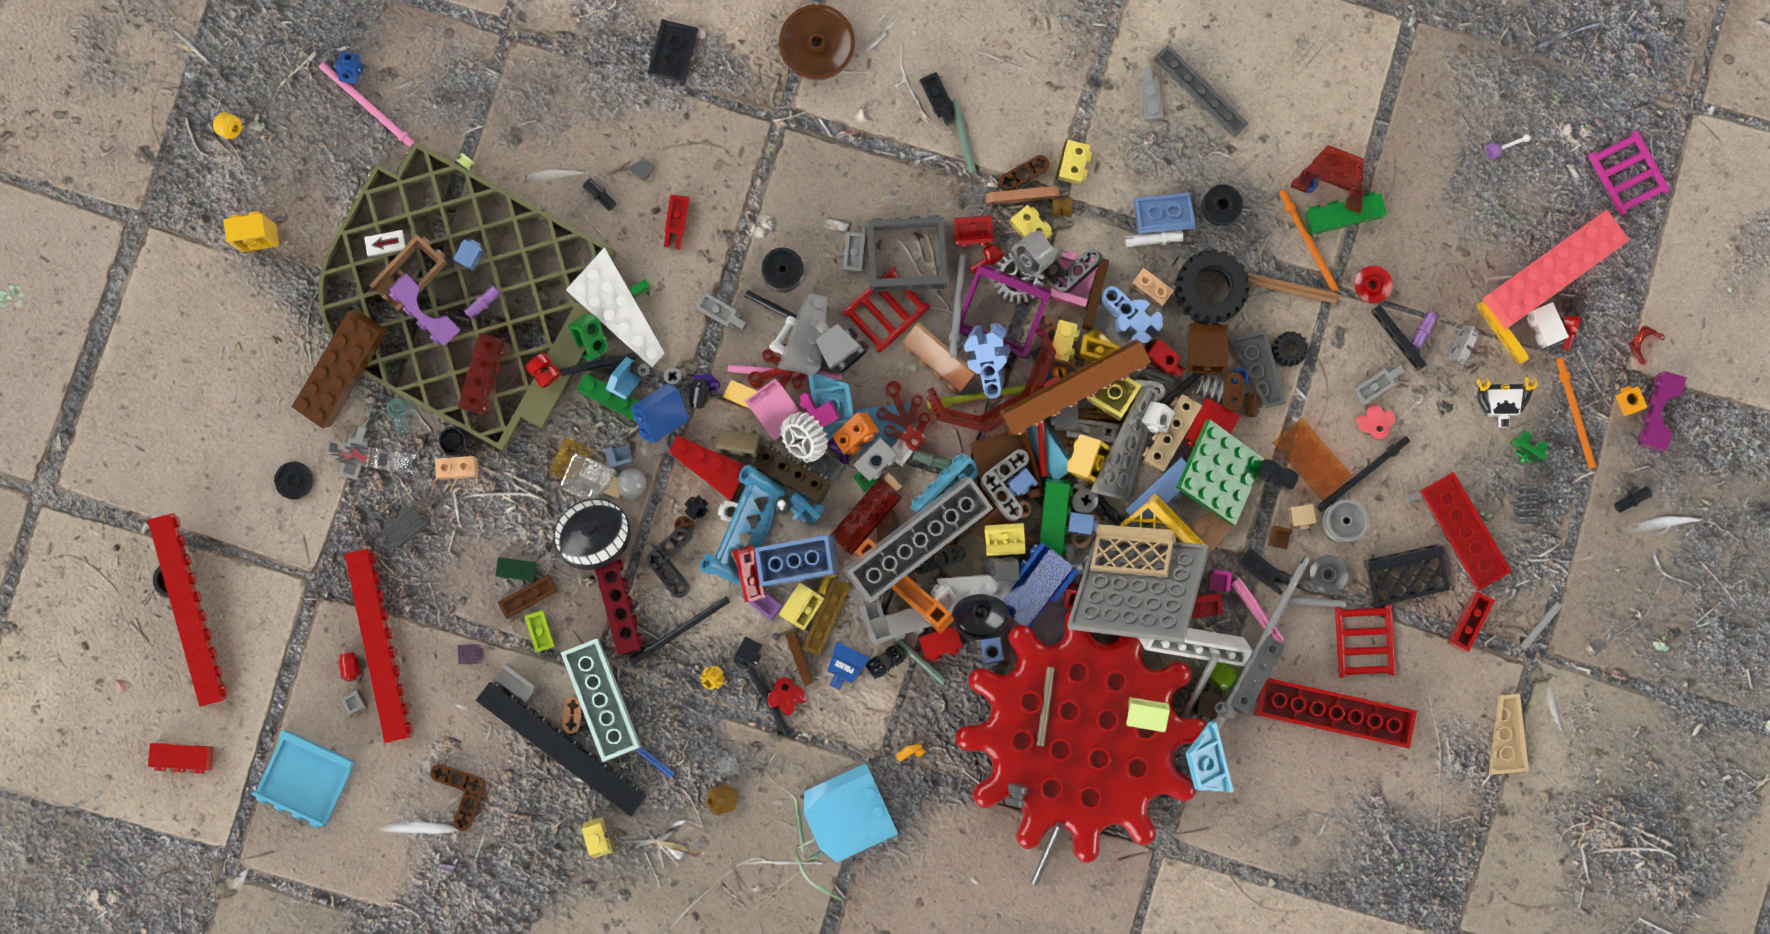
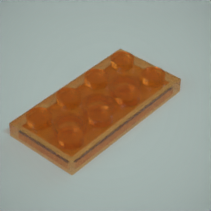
M1302 417L1272 442L1322 501L1352 476Z

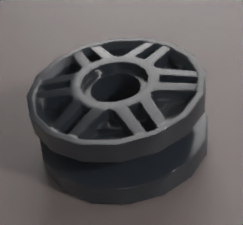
M1226 184L1212 187L1204 195L1201 202V212L1205 220L1215 226H1227L1233 223L1241 214L1243 208V200L1239 191ZM1219 201L1224 202L1226 209H1220L1217 203Z

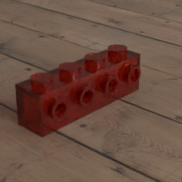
M479 333L458 408L483 415L484 411L487 412L490 400H488L489 393H492L495 387L493 379L500 370L499 358L504 355L506 348L502 339Z
M879 478L830 535L834 536L835 542L852 556L902 497Z

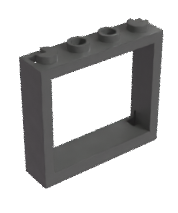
M931 215L928 218L911 216L909 219L892 217L890 220L873 218L871 221H867L871 292L947 288L944 217H939L938 215ZM938 227L941 276L876 279L874 230Z

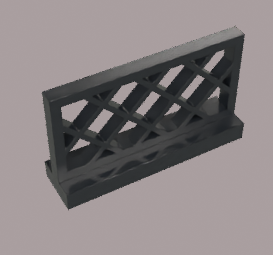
M1434 544L1363 560L1364 567L1367 570L1374 606L1450 590L1443 558V546ZM1434 558L1439 559V566L1436 571L1427 566L1431 559ZM1416 562L1422 565L1417 575L1409 571L1411 565ZM1399 566L1404 571L1399 579H1396L1390 573L1394 567ZM1425 568L1434 573L1428 582L1420 578ZM1381 571L1385 576L1380 583H1377L1373 579L1372 572ZM1407 572L1415 577L1410 586L1401 582ZM1437 575L1443 579V587L1436 588L1431 585ZM1388 576L1397 581L1391 591L1382 586ZM1418 579L1426 584L1421 592L1412 589ZM1399 584L1408 588L1403 596L1394 594ZM1380 588L1389 592L1385 600L1378 601L1377 593Z

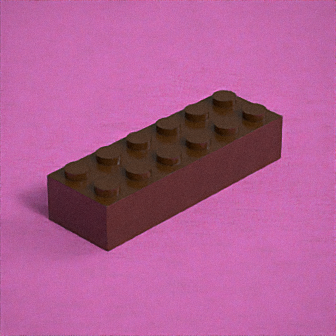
M359 310L348 311L291 407L321 428L332 426L388 331Z

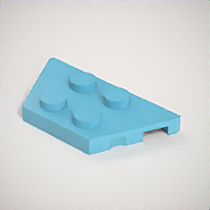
M817 373L814 376L808 375L811 396L817 408L831 401L841 417L823 426V432L827 433L825 438L829 441L833 438L832 435L854 416L850 386L848 383Z
M1210 721L1186 752L1194 788L1204 791L1233 792L1217 723Z

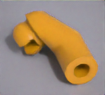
M919 743L909 745L896 754V758L902 762L913 753L920 757L926 751L923 749V745Z

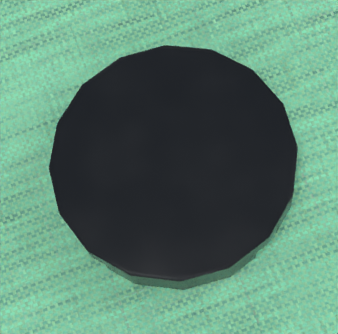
M296 461L285 463L276 471L274 476L275 488L285 498L291 500L301 499L312 489V472L305 464Z

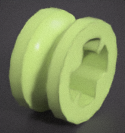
M461 153V158L456 159V161L466 170L470 171V166H474L475 163Z

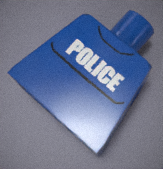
M836 642L828 667V672L834 674L830 686L840 690L845 680L853 683L870 658Z

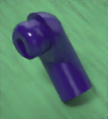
M711 374L693 376L694 381L695 379L706 380L710 385L709 389L711 392H717L720 388L719 381Z
M835 440L828 443L829 450L837 452L840 462L844 465L849 464V454H843Z

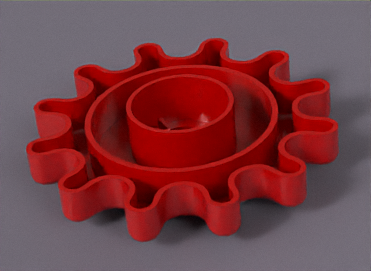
M1070 609L1064 616L1063 637L1056 644L1045 645L1041 643L1030 627L1026 625L1014 626L1009 631L1008 642L1016 655V665L1010 673L998 675L985 668L972 670L968 676V685L974 692L988 700L990 713L987 720L982 724L961 726L955 733V743L964 751L985 752L991 759L992 771L990 775L979 782L972 790V798L977 806L990 808L1005 800L1009 795V783L1028 787L1027 794L1023 797L1025 805L1021 807L1022 818L1015 832V839L1022 848L1034 849L1037 847L1045 833L1054 827L1056 822H1060L1063 824V828L1067 829L1071 834L1072 850L1075 857L1083 863H1091L1099 856L1100 834L1106 827L1120 825L1135 843L1146 846L1151 844L1156 838V828L1147 813L1150 801L1161 794L1168 795L1182 802L1193 799L1197 789L1194 788L1191 778L1176 769L1174 756L1177 749L1182 745L1193 744L1207 726V723L1199 718H1181L1176 715L1172 708L1171 700L1173 694L1185 686L1192 676L1191 669L1186 663L1175 661L1161 669L1152 670L1141 659L1143 645L1137 637L1118 635L1114 641L1102 643L1094 638L1092 632L1070 630L1067 625L1072 611ZM1047 667H1052L1055 670L1045 745L1038 746L1037 737L1043 704ZM1129 698L1169 704L1170 711L1166 731L1160 732L1127 726Z

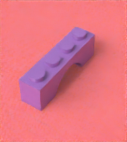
M406 273L388 288L391 291L389 296L396 303L399 300L403 303L404 307L402 309L410 317L414 315L418 319L416 324L423 331L426 329L430 331L432 335L429 337L437 345L441 343L444 346L460 331L447 315L430 317L420 311L417 304V294L420 287Z

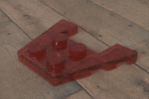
M1327 145L1312 163L1292 181L1290 187L1307 193L1312 179L1316 178L1350 191L1344 208L1360 214L1363 208L1362 182L1364 158Z

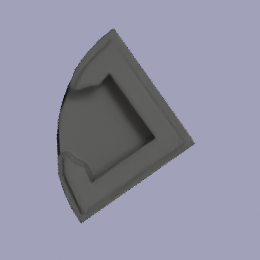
M644 161L637 162L629 167V171L645 181L655 168V165Z

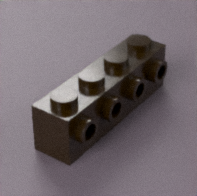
M763 445L752 466L759 472L821 505L832 486L828 481L829 478L820 472L818 475L813 473V469L806 464L798 465L795 463L797 460L789 455H786V457L780 455V451L775 447L770 446V448H767Z

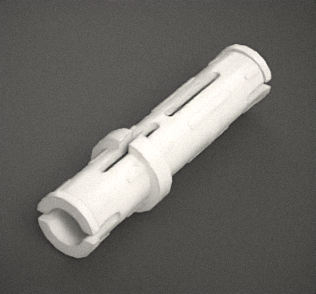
M1182 230L1125 236L1126 248L1152 244L1166 245V243L1183 241Z

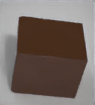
M1276 525L1272 526L1267 546L1286 550L1293 529Z

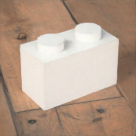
M1553 302L1527 314L1528 324L1531 328H1534L1536 333L1535 339L1542 348L1569 337Z

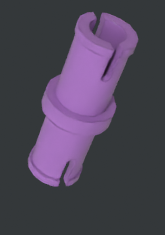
M492 285L483 295L477 296V300L465 309L464 312L473 320L484 308L487 309L488 305L501 293Z
M1432 312L1426 313L1421 325L1417 326V332L1410 342L1416 350H1421L1427 336H1430L1432 333L1430 330L1438 318Z

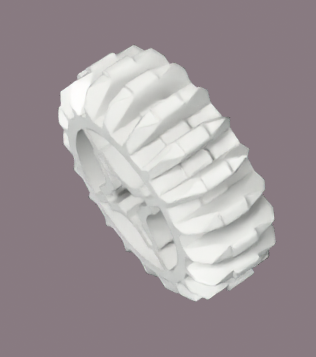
M1012 253L1008 255L1009 260L1006 257L1002 258L1004 264L997 262V266L1000 268L998 270L1004 272L1008 266L1015 264ZM1016 264L1015 271L1009 273L1016 277L1017 271H1019V274L1023 276L1021 279L1028 282L1029 280H1034L1033 284L1043 286V283L1038 280L1044 279V275L1032 277L1033 274H1025ZM997 282L994 284V288L1001 287L997 291L998 294L1005 293L1003 296L1004 300L1007 296L1011 297V303L1014 298H1017V303L1020 304L1022 297L1025 302H1028V295L1032 299L1035 298V296L1016 288V292H1014L1003 283Z
M797 412L791 414L782 422L780 427L782 432L780 435L783 439L781 441L785 443V448H788L789 454L794 455V459L799 458L800 462L805 461L808 463L816 461L824 455L825 450L828 448L826 444L828 439L825 438L827 433L823 432V427L819 425V420H814V416H809L807 412Z

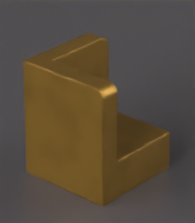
M729 784L709 789L705 803L714 815L734 811L739 796Z

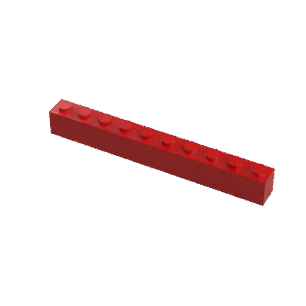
M175 513L148 519L199 707L227 699L226 695L228 692L226 685L222 684V670L219 665L217 666L215 659L217 658V651L215 647H212L210 641L212 633L205 623L207 615L200 605V602H202L201 594L195 587V583H197L196 576L190 569L191 558L188 553L186 554L184 547L186 546V540L184 535H181L179 529L181 527L180 519Z
M370 549L346 553L344 555L384 743L411 738L410 733H413L411 722H408L406 714H409L407 703L403 702L402 695L405 692L403 685L399 683L398 677L401 675L399 666L395 664L394 660L396 650L394 646H391L392 631L390 627H387L388 612L386 608H383L382 604L384 594L382 589L379 590L378 582H380V575L378 571H375V553L371 552Z

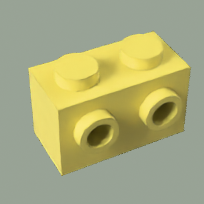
M1071 140L1067 141L1058 180L1080 185L1082 180H1086L1088 170L1085 169L1086 162L1090 163L1092 151H1089L1090 145Z
M1027 205L1010 219L1009 223L1022 238L1030 232L1037 231L1043 232L1047 240L1052 236V228L1046 221L1042 222L1040 220V214L1034 207L1030 208Z
M1063 320L1058 321L1048 360L1067 364L1069 359L1073 360L1075 349L1072 348L1073 341L1078 340L1080 330H1077L1078 324Z
M799 582L779 615L804 631L825 598Z

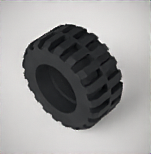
M1217 249L1203 250L1199 254L1191 256L1181 267L1174 285L1176 289L1174 293L1175 297L1178 298V306L1184 309L1183 313L1186 316L1188 314L1192 317L1191 320L1195 322L1197 320L1201 321L1202 324L1212 323V325L1219 324L1220 322L1224 323L1242 309L1249 296L1250 283H1248V272H1244L1245 266L1236 261L1237 257L1227 255L1228 252L1226 251L1217 252ZM1203 271H1217L1227 279L1230 290L1223 302L1208 304L1197 296L1194 283L1197 276Z

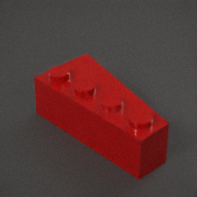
M676 435L669 453L730 502H733L741 485L739 474L745 465Z

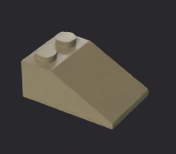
M727 427L726 430L722 429L716 443V450L719 454L756 459L761 437L757 435V431L745 430L744 433L738 432V428Z

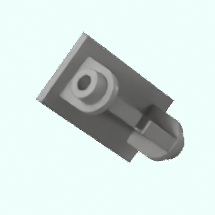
M1463 325L1458 332L1454 345L1449 351L1447 360L1456 361L1461 366L1467 362L1471 353L1467 346L1473 348L1479 337V331L1475 329V326Z

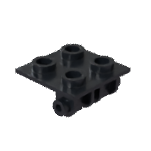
M896 644L895 646L888 647L880 656L870 659L866 667L874 679L880 678L886 674V671L889 672V669H894L895 665L898 666L904 662L907 656L899 645Z

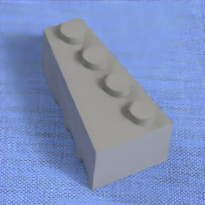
M809 293L803 300L777 368L812 376L821 368L822 353L816 342V339L821 334L815 326L826 319L828 297Z

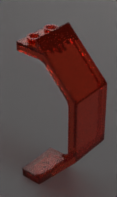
M1042 328L1035 330L1041 343V351L1026 386L1020 394L981 415H975L946 408L934 387H931L927 390L929 396L926 398L931 406L929 412L933 420L986 433L1004 424L1005 421L1000 411L1043 388L1057 353L1048 335Z

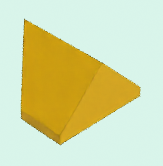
M1095 328L1083 336L1080 355L1089 363H1092L1119 348V345L1113 343L1098 328Z

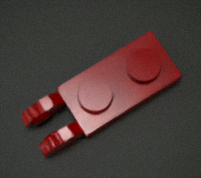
M670 194L665 225V248L670 246L671 234H677L675 246L676 249H681L689 207V197Z

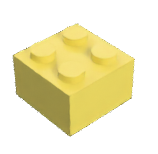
M1129 377L1121 381L1117 380L1113 382L1111 387L1096 391V394L1088 398L1087 402L1121 421L1142 385Z

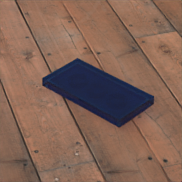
M1045 545L1002 600L1007 605L1010 616L1021 625L1031 627L1075 570V567Z

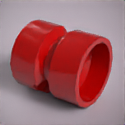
M545 352L534 357L525 366L531 376H536L535 381L542 389L551 385L562 374L555 365H551V360Z

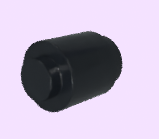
M695 379V381L691 382L688 398L691 407L701 409L707 404L710 385L706 380Z

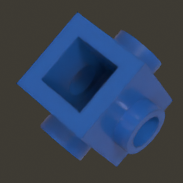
M341 52L339 59L335 60L334 68L338 73L339 81L358 84L360 75L363 73L364 64L361 62L360 54Z

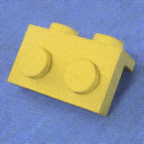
M1024 523L985 526L987 556L1025 553Z

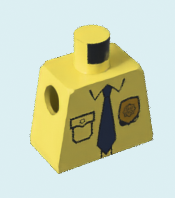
M603 817L584 822L582 832L589 856L596 858L613 853Z

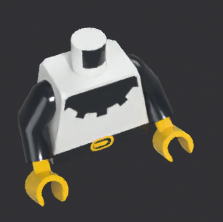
M1485 377V382L1482 384L1478 378L1476 380L1479 386L1477 401L1489 417H1498L1499 428L1510 427V417L1518 416L1528 404L1533 389L1538 385L1536 378H1534L1532 383H1528L1529 377H1525L1524 382L1526 386L1524 384H1491L1487 377Z

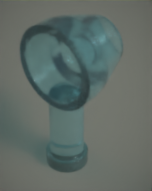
M399 398L391 399L387 403L386 411L391 417H394L395 434H403L405 430L403 428L402 415L406 411V405ZM397 403L400 405V408L395 409L393 405Z

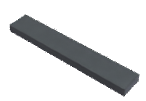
M1168 45L1154 58L1234 138L1248 125V122Z

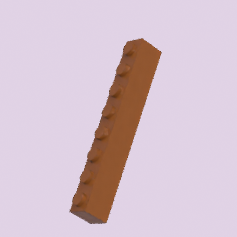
M1135 339L1003 409L1000 413L1009 431L1013 435H1021L1027 431L1028 427L1040 425L1044 422L1045 418L1057 416L1062 412V409L1074 407L1079 403V400L1091 398L1096 394V391L1100 389L1105 390L1111 387L1113 382L1128 378L1130 373L1145 369L1151 361L1142 342Z

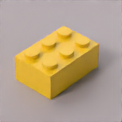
M254 211L249 212L247 216L236 214L230 215L228 219H223L226 242L239 251L247 252L279 247L277 226L262 213Z
M1080 434L1074 443L1073 455L1068 460L1067 471L1093 486L1111 448L1101 440Z

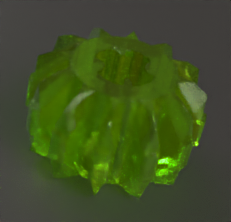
M1217 662L1209 680L1220 690L1226 691L1234 685L1237 678L1229 665Z

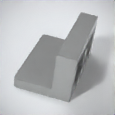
M504 664L502 666L503 669L495 680L527 702L538 686L510 665Z

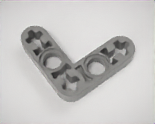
M1022 449L1014 451L986 472L980 480L982 488L1009 521L1018 520L1022 516L1023 509L1003 482L1028 463L1029 456ZM1022 455V462L1019 461L1013 466L1012 462L1017 458V456ZM1000 466H1008L1010 469L1009 474L1003 475L1000 472ZM986 477L994 479L992 484H986ZM993 485H994L995 487H996L997 485L1000 486V487L997 488L994 492L991 491V490L994 489ZM997 492H1004L1007 496L1006 500L999 501L997 499ZM1009 501L1012 502L1009 504V506L1004 508L1003 505L1007 504ZM1016 508V515L1013 514L1011 516L1009 512L1011 511V509Z

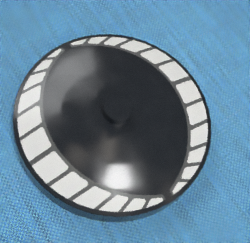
M590 499L573 505L563 513L554 530V544L560 557L568 565L582 570L600 569L616 561L626 550L631 537V526L625 512L615 503L603 499Z

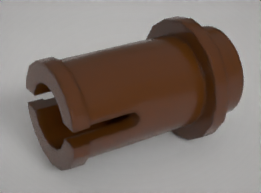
M1245 393L1246 410H1244V413H1246V417H1257V413H1259L1257 409V393Z

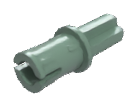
M915 449L912 458L913 461L942 470L948 468L951 464L950 460L936 456L933 452L930 454Z

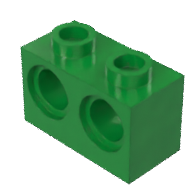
M585 313L568 324L576 346L580 349L584 344L586 349L581 358L592 361L609 350L606 343L607 339L602 332L601 322L597 316Z

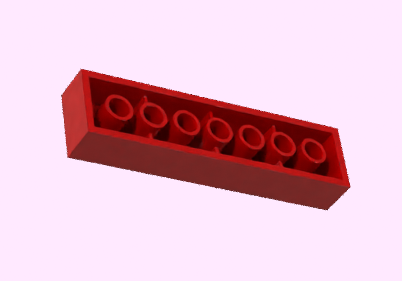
M1267 678L1256 699L1253 715L1410 749L1417 710Z

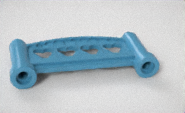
M750 465L744 466L740 471L739 481L745 484L746 487L716 555L706 554L700 563V570L709 575H717L739 586L741 582L737 564L731 555L733 550L745 548L739 538V534L751 532L752 536L748 539L747 546L752 545L754 549L762 547L773 520L776 500L778 497L781 498L786 494V487L783 484L757 472V469ZM766 496L767 502L764 504V509L759 511L754 499ZM759 514L756 527L752 529L746 517ZM745 556V562H748V557Z

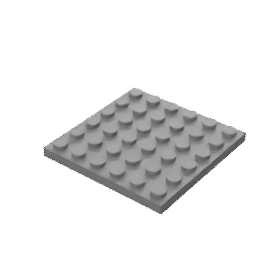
M1096 533L1067 624L1068 629L1184 643L1207 560L1209 546L1175 542L1168 577L1091 571L1090 569L1097 537ZM1101 541L1100 543L1102 550L1112 545L1109 541ZM1123 542L1117 547L1123 552L1130 545ZM1141 544L1137 547L1140 553L1150 548L1147 544ZM1161 545L1156 551L1161 555L1167 551L1168 546ZM1115 548L1107 553L1111 560L1119 555ZM1134 550L1126 555L1129 561L1139 556ZM1154 552L1145 556L1149 563L1157 558ZM1103 556L1097 560L1096 565L1103 566L1108 560ZM1121 558L1114 564L1117 567H1123L1127 562L1124 558ZM1142 559L1134 564V567L1137 569L1146 566ZM1162 561L1152 566L1155 570H1164Z

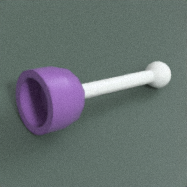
M1526 134L1523 138L1502 146L1497 143L1489 144L1486 146V153L1491 160L1498 158L1503 149L1523 141L1528 142L1530 141V136Z

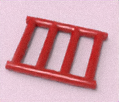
M893 266L879 279L900 277ZM871 286L842 311V314L851 318L876 346V351L880 353L931 308L929 304H924L912 290L903 291L918 308L911 316L887 291L878 292L904 320L897 328L868 299L874 293L871 292ZM862 303L890 333L883 341L854 312Z
M1387 605L1385 608L1343 610L1340 607H1335L1339 678H1344L1346 675L1389 673V675L1395 676L1396 660L1392 605ZM1385 615V627L1343 628V617ZM1386 635L1387 646L1345 648L1344 636ZM1387 654V666L1346 667L1345 656Z

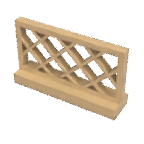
M1097 524V537L1090 566L1091 571L1168 577L1172 550L1176 542L1173 530ZM1101 541H1109L1112 544L1105 550H1102L1100 547ZM1123 542L1129 543L1130 547L1123 552L1117 547ZM1141 544H1147L1150 547L1143 553H1140L1137 549ZM1161 545L1168 546L1167 551L1161 555L1156 551ZM1115 548L1119 555L1111 560L1107 553ZM1134 550L1139 556L1129 561L1126 555ZM1154 552L1157 558L1149 563L1145 556ZM1103 556L1108 560L1103 566L1096 565L1097 560ZM1121 558H1124L1127 564L1123 567H1117L1114 564ZM1141 559L1146 563V566L1141 569L1134 567V564ZM1162 561L1164 570H1155L1152 566Z

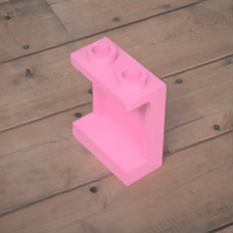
M1062 252L1059 263L1066 270L1079 257L1074 252ZM1082 266L1075 268L1074 273L1076 276H1080L1083 273ZM1097 268L1068 293L1059 291L1052 284V292L1049 299L1085 309ZM1061 277L1057 278L1061 280V282L1063 283V287L1066 288L1068 286L1066 284L1067 281L1063 280Z
M776 378L745 400L747 406L774 441L782 437L780 435L782 432L780 429L782 422L791 414L800 412Z

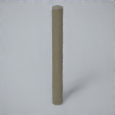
M1047 667L1043 704L1037 737L1038 746L1045 745L1055 670L1052 667Z

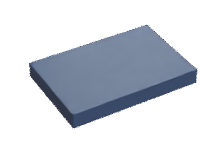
M1190 193L1133 199L1138 234L1194 229L1196 226Z

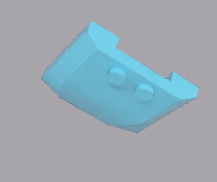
M867 763L804 791L805 818L819 849L836 863L898 835Z

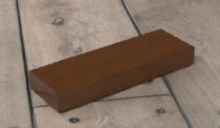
M546 575L497 603L505 618L509 619L557 593L558 590L550 575Z

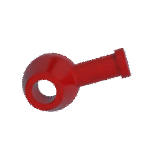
M993 244L984 247V259L970 266L974 275L980 263L993 265L1000 261L1004 256L1002 250Z
M1565 316L1563 325L1569 337L1565 339L1561 349L1571 351L1570 348L1581 317Z

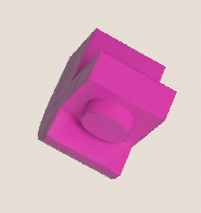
M809 392L799 397L801 399L799 404L802 409L808 411L809 416H814L815 421L819 420L820 426H826L841 418L831 401L817 408Z

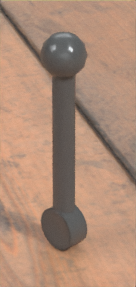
M810 623L805 628L806 630L810 628ZM796 627L779 634L773 633L772 638L773 640H778L779 637L785 636L786 633L796 632L801 629Z

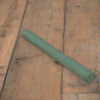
M957 99L952 100L953 113L969 174H973L977 171Z
M892 638L900 648L942 685L945 683L947 678L903 639L895 640Z

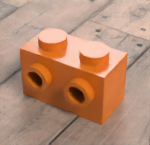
M857 412L832 437L843 454L855 455L862 450L861 447L864 444L871 442L875 438L879 429L868 413Z

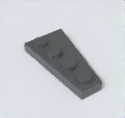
M1262 330L1229 339L1265 407L1271 408L1285 404L1267 331Z

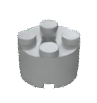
M1041 231L1028 233L1011 249V252L1014 251L1015 256H1013V260L1017 267L1025 274L1028 272L1033 274L1032 277H1037L1054 263L1055 256L1058 254L1056 248L1051 246Z

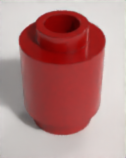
M355 652L340 654L338 663L341 679H345V682L357 680V676H360L358 657L355 656Z

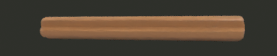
M1248 273V283L1250 285L1329 303H1336L1338 300V293Z

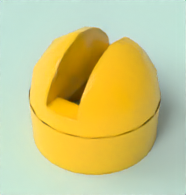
M1062 366L1056 367L1052 372L1053 378L1062 379L1059 377L1058 369H1061L1063 378L1068 375L1067 370Z

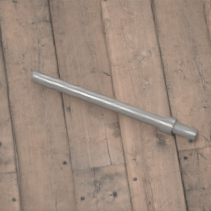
M966 255L959 256L952 331L949 335V357L951 358L957 357V349L961 338L959 329Z

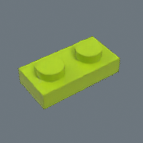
M544 610L524 616L535 652L538 653L554 648L555 644Z

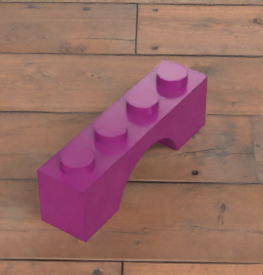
M1667 371L1660 372L1655 376L1653 381L1655 386L1654 392L1650 394L1648 400L1650 407L1643 418V422H1645L1644 429L1640 431L1638 440H1640L1639 446L1658 452L1667 451L1672 432L1663 423L1662 409L1669 399L1682 396L1687 377Z

